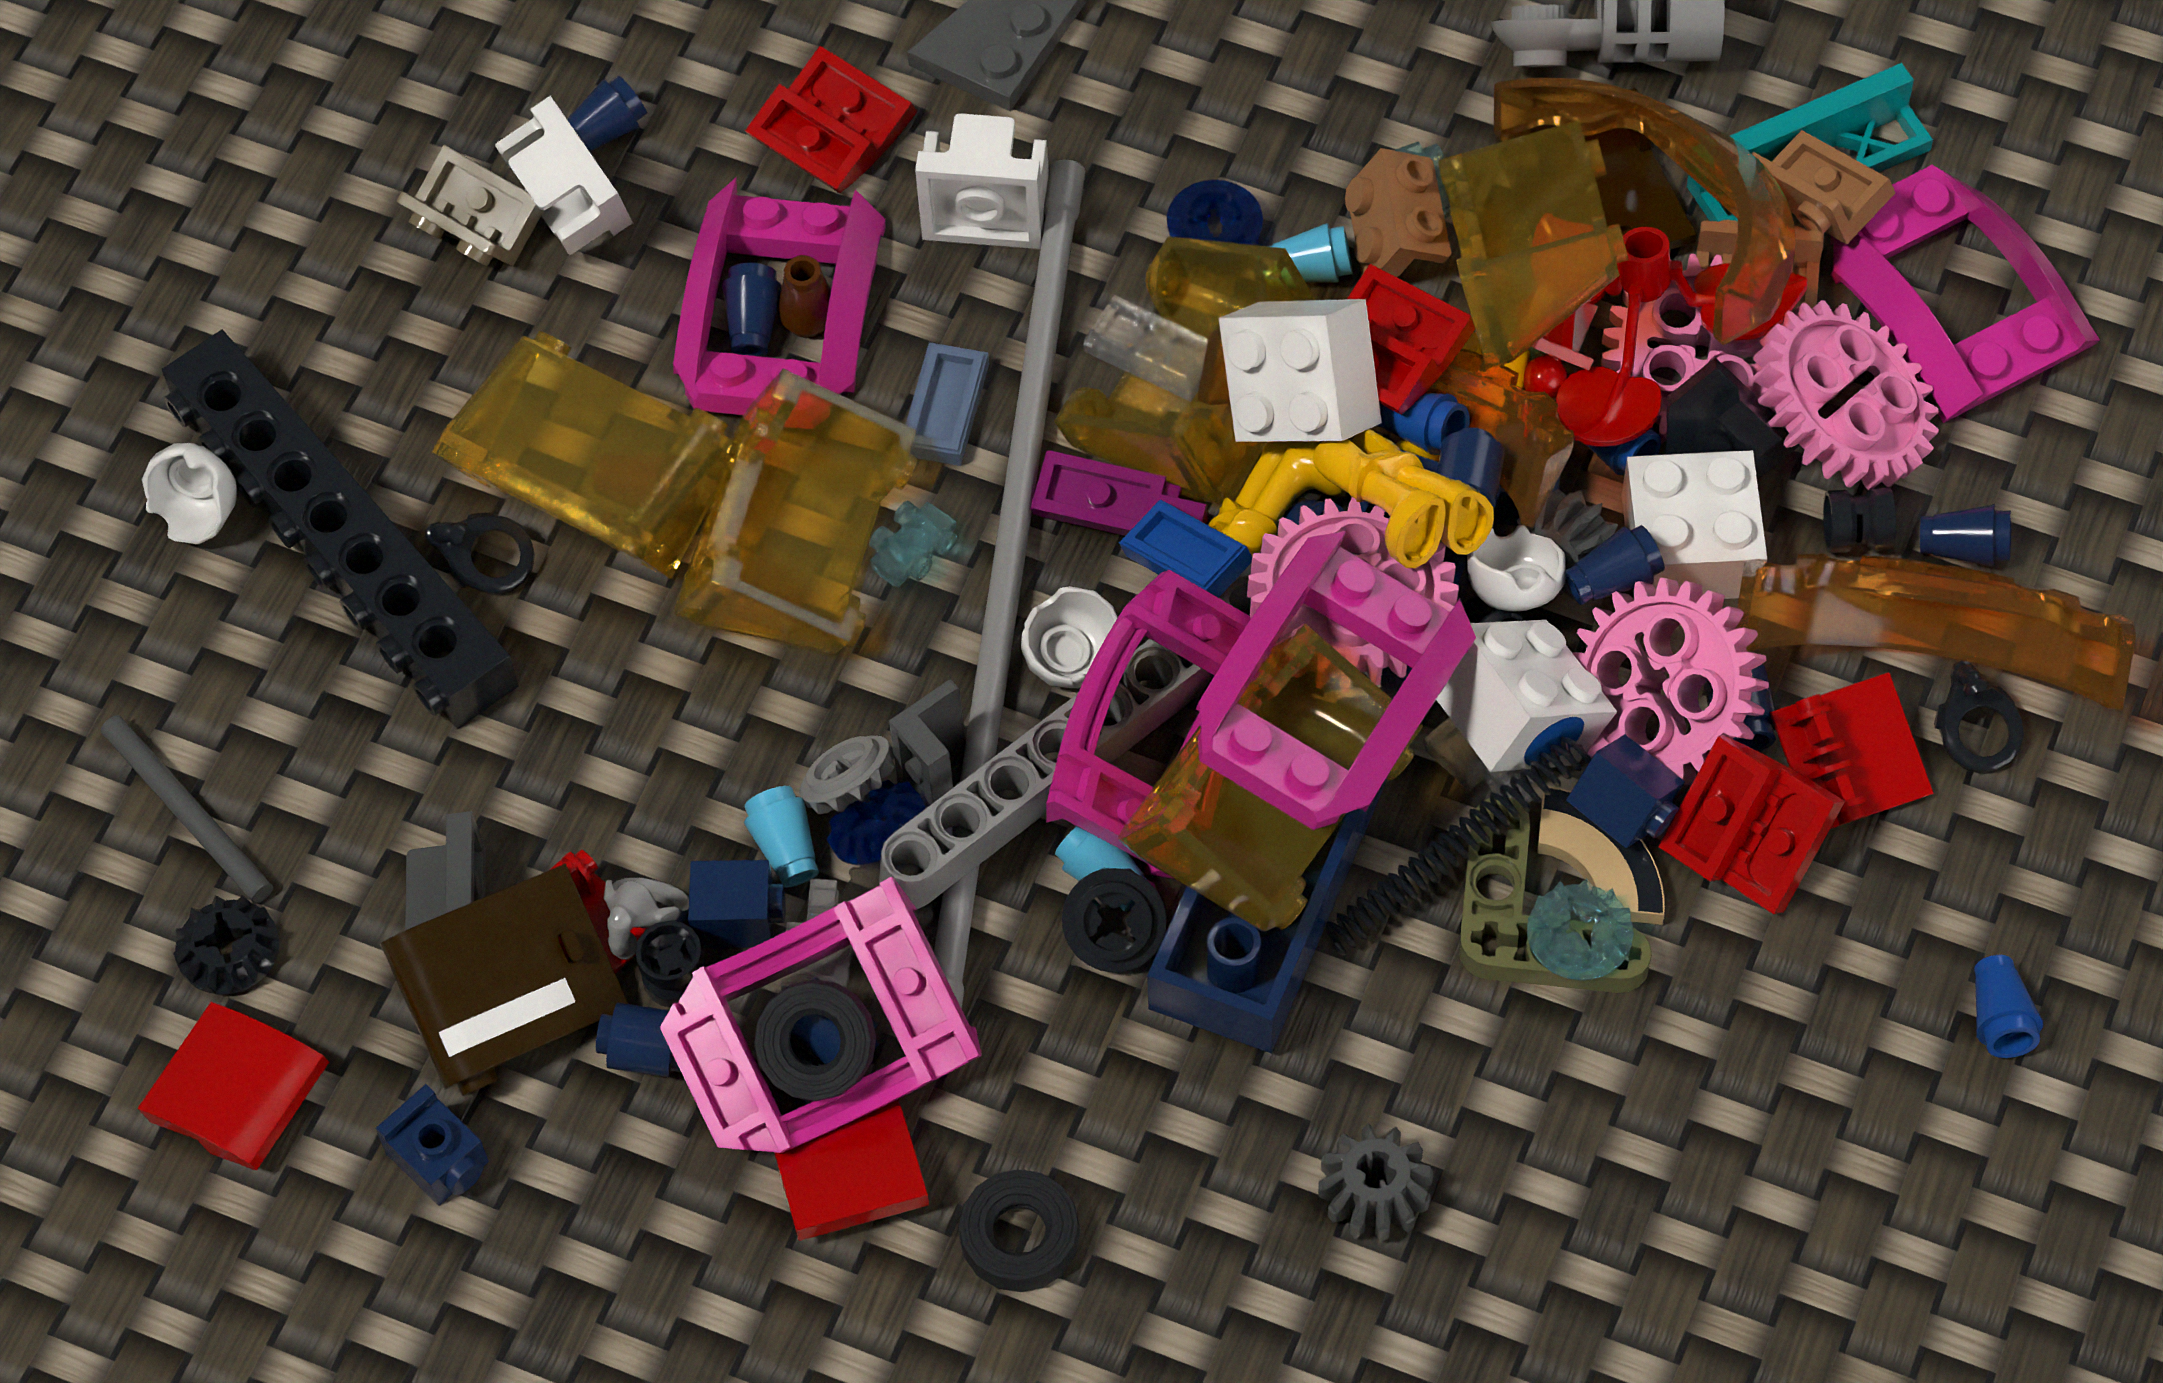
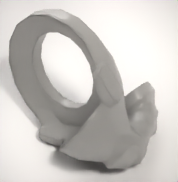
M624 878L613 884L612 880L606 881L603 899L610 910L607 922L609 931L608 943L611 952L620 959H629L636 954L638 941L634 934L630 932L633 927L649 928L656 923L669 920L682 922L688 917L689 897L682 890L670 884L646 878ZM655 901L661 902L668 907L658 908Z

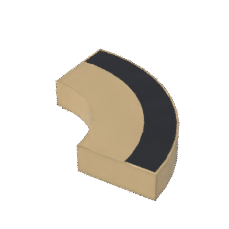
M1549 787L1551 795H1546L1543 792L1537 853L1560 859L1572 866L1583 876L1594 894L1597 918L1663 925V886L1658 868L1644 842L1640 839L1628 848H1625L1566 801L1571 791Z

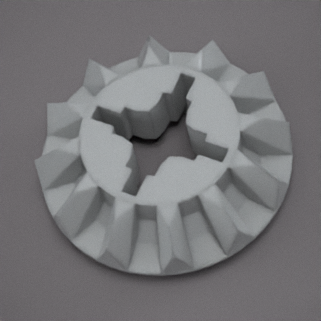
M874 735L850 738L833 746L823 753L809 768L800 786L799 793L801 798H803L808 808H813L818 814L828 813L833 809L844 811L852 802L857 800L863 802L864 796L871 790L879 789L882 785L881 779L890 775L895 767L893 764V748L886 738Z

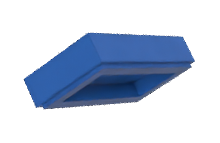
M1161 499L1119 542L1126 557L1158 575L1161 572L1171 570L1218 598L1252 563V556L1247 546Z

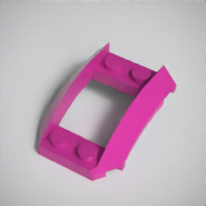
M1930 165L1892 184L1895 194L1848 244L1831 236L1830 245L1834 244L1831 277L1836 285L1842 282L1864 304L1882 327L1886 325L1889 328V337L1895 345L1905 343L1908 346L1903 358L1906 363H1919L1922 367L1915 377L1918 381L1923 379L1926 384L1933 387L1931 394L1941 408L1938 415L1943 423L2075 356L2100 341L2068 287L2030 236L1984 193L1934 165ZM1968 218L2004 255L2035 298L2036 303L1953 345L1926 303L1887 259Z
M735 178L708 202L688 273L673 362L674 374L680 376L684 384L685 395L694 410L815 423L832 410V400L842 392L854 393L862 329L878 260L877 250L880 238L884 236L886 229L885 218L856 189L854 190L851 205L840 206L828 203L737 195V179ZM727 253L786 259L806 255L816 259L818 262L836 264L820 363L707 351L716 295Z
M1346 531L1312 536L1306 539L1241 633L1196 707V710L1200 712L1201 731L1198 735L1199 761L1312 830L1336 823L1341 814L1359 808L1365 812L1367 811L1408 742L1476 639L1460 598L1451 612L1447 611L1340 547ZM1303 603L1412 668L1349 770L1238 704L1262 663Z
M1171 570L1161 572L1126 604L1096 654L1072 707L1046 803V823L1059 819L1067 820L1145 862L1144 874L1190 880L1197 863L1203 834L1210 833L1212 830L1220 797L1227 779L1199 761L1198 735L1201 731L1200 712L1178 753L1164 793L1095 756L1094 753L1116 688L1144 636L1209 673L1216 675L1232 647L1251 620L1249 615ZM1264 662L1238 702L1239 705L1254 714H1257L1265 699L1271 696L1276 685L1275 682L1267 678Z
M894 877L887 878L880 882L879 886L851 901H844L761 944L711 966H703L692 972V980L679 1002L672 1005L660 1029L717 1147L777 1153L786 1152L859 1119L982 1056L976 1027L969 1025L913 912L917 908ZM852 945L906 1056L862 1078L861 1081L840 1096L813 1101L782 1115L727 1002L779 980Z

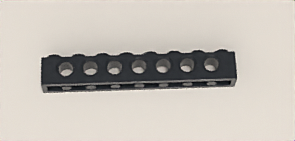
M223 329L161 369L170 391L169 394L164 396V401L175 419L183 427L192 423L202 434L198 437L201 446L217 455L236 473L234 476L236 487L245 500L253 508L262 503L272 515L268 518V521L282 543L289 549L297 544L307 555L304 558V563L315 581L324 590L333 585L343 597L339 601L340 605L352 624L359 631L369 627L379 638L376 646L391 669L396 673H400L405 669L416 681L412 685L421 703L433 716L442 711L450 722L459 729L519 687L511 657ZM234 406V407H232L231 409H228V410H225V411H220L221 409H223V408H225V407ZM270 445L264 450L254 451L259 447ZM305 485L304 488L298 491L288 492L294 487ZM342 526L334 532L324 533L330 527ZM368 567H379L371 573L358 574ZM415 608L413 612L407 615L395 616L402 609ZM453 650L445 657L431 658L438 651Z

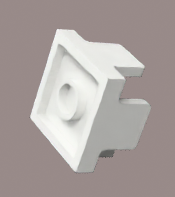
M551 96L530 109L534 115L530 121L495 144L501 157L518 177L525 191L529 193L538 208L544 210L541 215L553 234L558 237L569 255L575 253L604 232L609 230L615 236L633 223L618 192Z
M973 114L955 115L950 148L944 153L940 150L939 132L926 131L923 151H918L915 169L922 240L1041 249L1044 229L1043 211L1049 173L1047 140L1034 139L1032 158L1019 159L1011 156L1015 134V121L1011 117Z

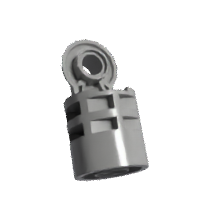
M1595 0V19H1568L1567 5L1513 6L1512 20L1493 21L1491 25L1500 41L1513 51V67L1567 66V51H1596L1598 62L1719 61L1724 34L1725 0H1659L1660 32L1653 33L1655 0Z

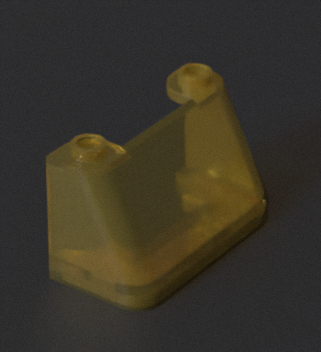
M1580 120L1438 160L1439 171L1451 206L1449 208L1461 253V258L1456 259L1458 272L1486 367L1491 369L1512 363L1618 278L1620 274L1617 263L1629 260L1619 223L1607 226L1596 182V177L1607 175L1598 139L1586 142Z
M1168 236L1146 273V287L1160 315L1108 399L1099 389L1087 387L1076 389L1069 396L1054 422L1065 439L1079 450L1117 466L1166 476L1168 483L1182 487L1181 494L1197 501L1222 504L1226 497L1233 499L1268 441H1235L1219 318L1257 302L1315 300L1286 248Z
M538 331L534 340L521 336L444 428L431 453L463 475L489 488L493 487L504 494L507 493L597 538L609 547L637 560H641V564L672 579L741 448L724 435L728 424L699 408H695L691 416H687L568 357L572 348L547 333Z
M782 369L751 403L737 426L689 563L674 614L697 626L832 655L838 653L844 646L852 648L857 642L866 620V614L859 611L860 598L853 595L852 591L881 501L893 488L902 490L912 475L916 464V456L910 454V450L917 430L786 369Z
M1303 624L1278 639L1243 693L1238 704L1349 770L1393 699L1307 624ZM1421 724L1386 779L1389 781L1396 778L1414 757L1415 751L1410 747V744L1423 728ZM1200 725L1125 824L1118 836V840L1140 859L1259 930L1267 931L1276 926L1283 930L1297 918L1307 903V899L1301 894L1306 885V880L1301 877L1302 873L1346 813L1341 814L1336 823L1312 830L1199 761L1198 735L1201 731Z

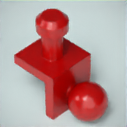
M1540 283L1534 299L1526 305L1523 311L1524 323L1516 340L1545 353V356L1536 357L1528 362L1524 374L1523 389L1535 401L1551 402L1556 400L1559 387L1568 377L1567 371L1562 364L1563 360L1588 371L1591 368L1594 359L1579 353V350L1598 306L1543 283Z

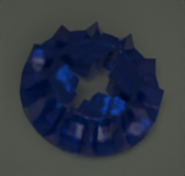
M1205 180L1194 183L1178 193L1169 206L1167 212V231L1172 238L1175 251L1183 250L1189 254L1193 264L1200 259L1212 260L1219 268L1225 259L1236 257L1242 261L1246 251L1252 245L1259 244L1263 225L1261 207L1256 198L1247 189L1236 183L1225 180ZM1210 209H1216V217H1220V222L1223 225L1222 233L1219 234V237H1213L1207 226Z
M887 779L882 781L879 789L871 790L864 796L863 802L858 800L852 802L846 807L844 812L831 818L829 824L832 831L827 841L836 856L845 863L863 865L881 860V852L885 841L894 832L925 810L926 804L908 781L895 785Z

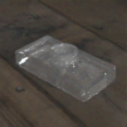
M1114 295L1084 339V352L1191 402L1221 358V344Z

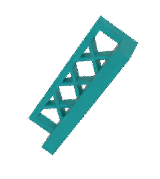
M1900 63L1692 151L1686 187L1709 221L1736 220L1743 224L1758 225L1788 211L1782 207L1778 211H1774L1765 206L1755 196L1751 188L1754 181L1745 164V160L1755 152L1772 162L1801 130L1832 147L1838 146L1859 152L1856 160L1877 172L1884 171L1931 150L1933 139L1909 106L1914 79L1904 65ZM1894 120L1899 123L1909 138L1896 145L1871 139L1875 128ZM1732 190L1754 196L1751 207L1728 216L1716 196Z

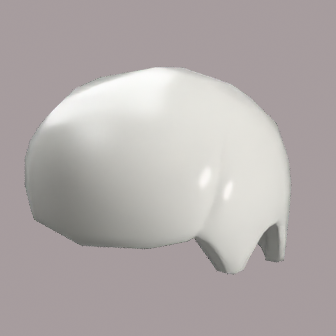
M175 443L159 451L150 460L142 477L147 498L146 511L161 515L168 523L169 530L167 536L178 542L199 545L215 537L229 517L237 500L236 480L231 470L217 455L204 446H198L195 443Z
M1518 525L1512 534L1504 537L1497 536L1492 528L1485 542L1477 550L1467 554L1468 576L1472 588L1488 606L1498 610L1516 612L1540 607L1553 600L1565 584L1566 565L1564 551L1552 539L1531 534L1524 525Z
M1071 586L1058 589L1053 596L1034 607L1024 623L1025 628L1022 632L1021 650L1029 670L1050 686L1080 688L1096 654L1118 618L1114 607L1094 590Z

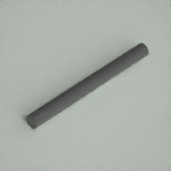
M115 715L105 721L101 727V733L248 898L253 903H260L265 900L273 891V885L121 716Z

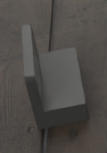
M952 680L946 681L889 720L897 782L922 811L953 788L950 758L965 748L960 689Z
M472 811L446 814V845L411 849L407 852L405 930L485 897L486 847Z

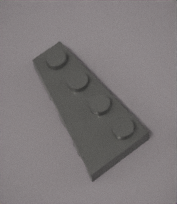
M968 0L907 52L908 64L910 67L1007 111H1011L1088 0Z

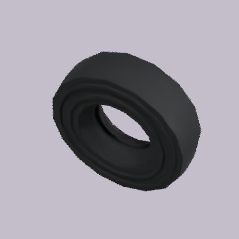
M812 979L791 984L769 1000L758 1018L754 1044L759 1065L774 1086L794 1098L820 1101L840 1096L861 1081L873 1061L876 1034L871 1014L856 994L838 983ZM811 1014L822 1015L831 1020L837 1027L841 1039L840 1048L835 1058L828 1064L820 1066L808 1065L798 1059L792 1051L790 1043L791 1030L795 1023L803 1016Z
M1016 1169L997 1173L976 1186L963 1205L958 1232L963 1257L979 1278L997 1289L1025 1292L1043 1288L1063 1275L1076 1255L1080 1237V1224L1074 1202L1059 1183L1039 1172ZM1017 1208L1029 1209L1040 1216L1045 1223L1046 1230L1043 1240L1037 1247L1028 1252L1014 1253L1008 1252L999 1246L993 1236L994 1224L1008 1210Z

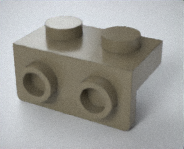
M443 145L416 196L414 197L401 191L396 202L413 211L408 222L438 239H441L445 230L461 239L456 250L487 267L493 257L514 266L544 210L538 208L527 191L446 145Z

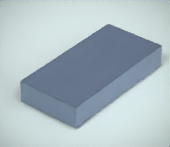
M929 342L900 442L901 456L957 466L962 465L989 367V354L987 352Z

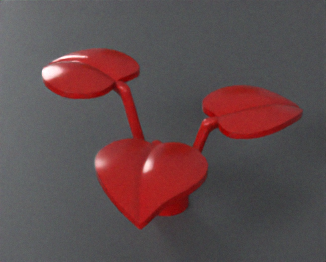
M1548 217L1543 226L1537 248V271L1540 283L1593 305L1599 302L1606 292L1612 296H1618L1622 288L1628 293L1629 300L1623 361L1619 374L1612 369L1598 366L1591 367L1589 371L1581 369L1568 376L1559 387L1556 396V411L1560 422L1575 441H1581L1586 445L1603 447L1616 446L1632 441L1646 433L1654 425L1662 407L1660 386L1651 379L1631 377L1634 368L1640 302H1651L1660 298L1669 287L1671 280L1674 281L1690 307H1702L1701 323L1706 330L1726 339L1752 340L1765 336L1777 323L1780 325L1783 323L1785 313L1789 310L1792 311L1806 292L1807 278L1772 267L1745 263H1726L1711 266L1698 273L1694 281V292L1683 275L1682 262L1679 260L1670 261L1669 239L1661 230L1653 227H1638L1626 232L1621 237L1612 232L1573 226Z

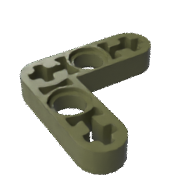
M1509 798L1520 813V819H1515L1496 800L1510 822V827H1507L1508 832L1506 834L1504 855L1491 854L1493 832L1476 816L1479 824L1490 838V842L1484 843L1476 832L1471 829L1470 833L1480 848L1479 851H1474L1469 845L1468 851L1469 859L1467 861L1459 944L1460 961L1465 969L1476 977L1507 982L1614 993L1630 992L1640 987L1647 978L1652 952L1647 938L1637 929L1625 925L1522 915L1530 819L1528 812L1524 810L1519 802ZM1487 809L1493 822L1494 820H1497L1498 818L1489 809ZM1488 874H1498L1510 881L1513 891L1504 899L1491 900L1479 893L1476 884L1482 877ZM1484 935L1496 937L1498 947L1495 956L1482 955L1481 943ZM1519 937L1528 938L1525 948V961L1516 960ZM1548 939H1558L1571 947L1574 956L1564 965L1552 966L1539 958L1536 949L1542 942ZM1585 944L1594 945L1591 968L1582 967L1586 950ZM1615 949L1627 950L1628 960L1630 961L1626 970L1614 968L1615 963L1612 957Z

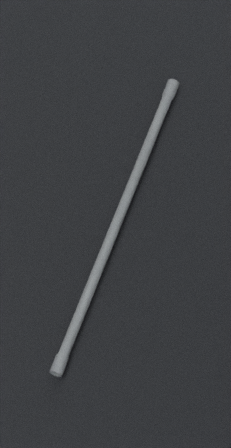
M1072 160L1055 161L1050 165L1044 203L1045 223L960 782L995 757L997 751L1032 515L1030 508L1037 482L1074 225L1079 217L1085 178L1084 167ZM954 826L951 836L958 838L968 837L973 832L965 827ZM980 864L942 893L934 954L961 1009L964 996L962 981Z

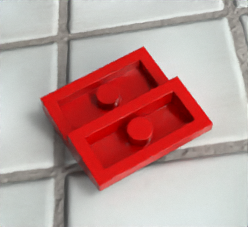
M819 46L788 89L779 83L745 132L748 136L840 194L862 176L891 146L915 116L917 110L907 99L827 49Z
M1369 264L1347 298L1366 299L1379 403L1401 415L1414 405L1437 381L1478 326L1472 315L1372 264Z
M1721 735L1714 742L1664 835L1659 848L1708 881L1723 880L1772 914L1783 913L1845 801L1778 761L1740 742Z
M210 1002L137 1109L150 1123L194 1138L210 1154L257 1171L329 1064V1061L324 1055L273 1027L225 1006Z
M899 1099L786 1152H774L798 1241L929 1205L927 1190Z

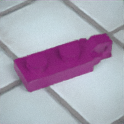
M1050 450L1046 451L1030 508L1032 514L1123 536H1126L1160 499L1205 524L1208 523L1210 516L1206 504L1181 499L1182 487L1168 483L1166 476Z

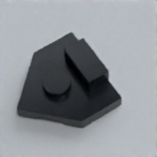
M1713 358L1668 395L1666 448L1664 455L1753 450L1758 480L1800 445L1785 447L1783 443L1789 432L1785 427H1771L1768 423L1776 413L1769 407L1759 404V398L1717 358Z

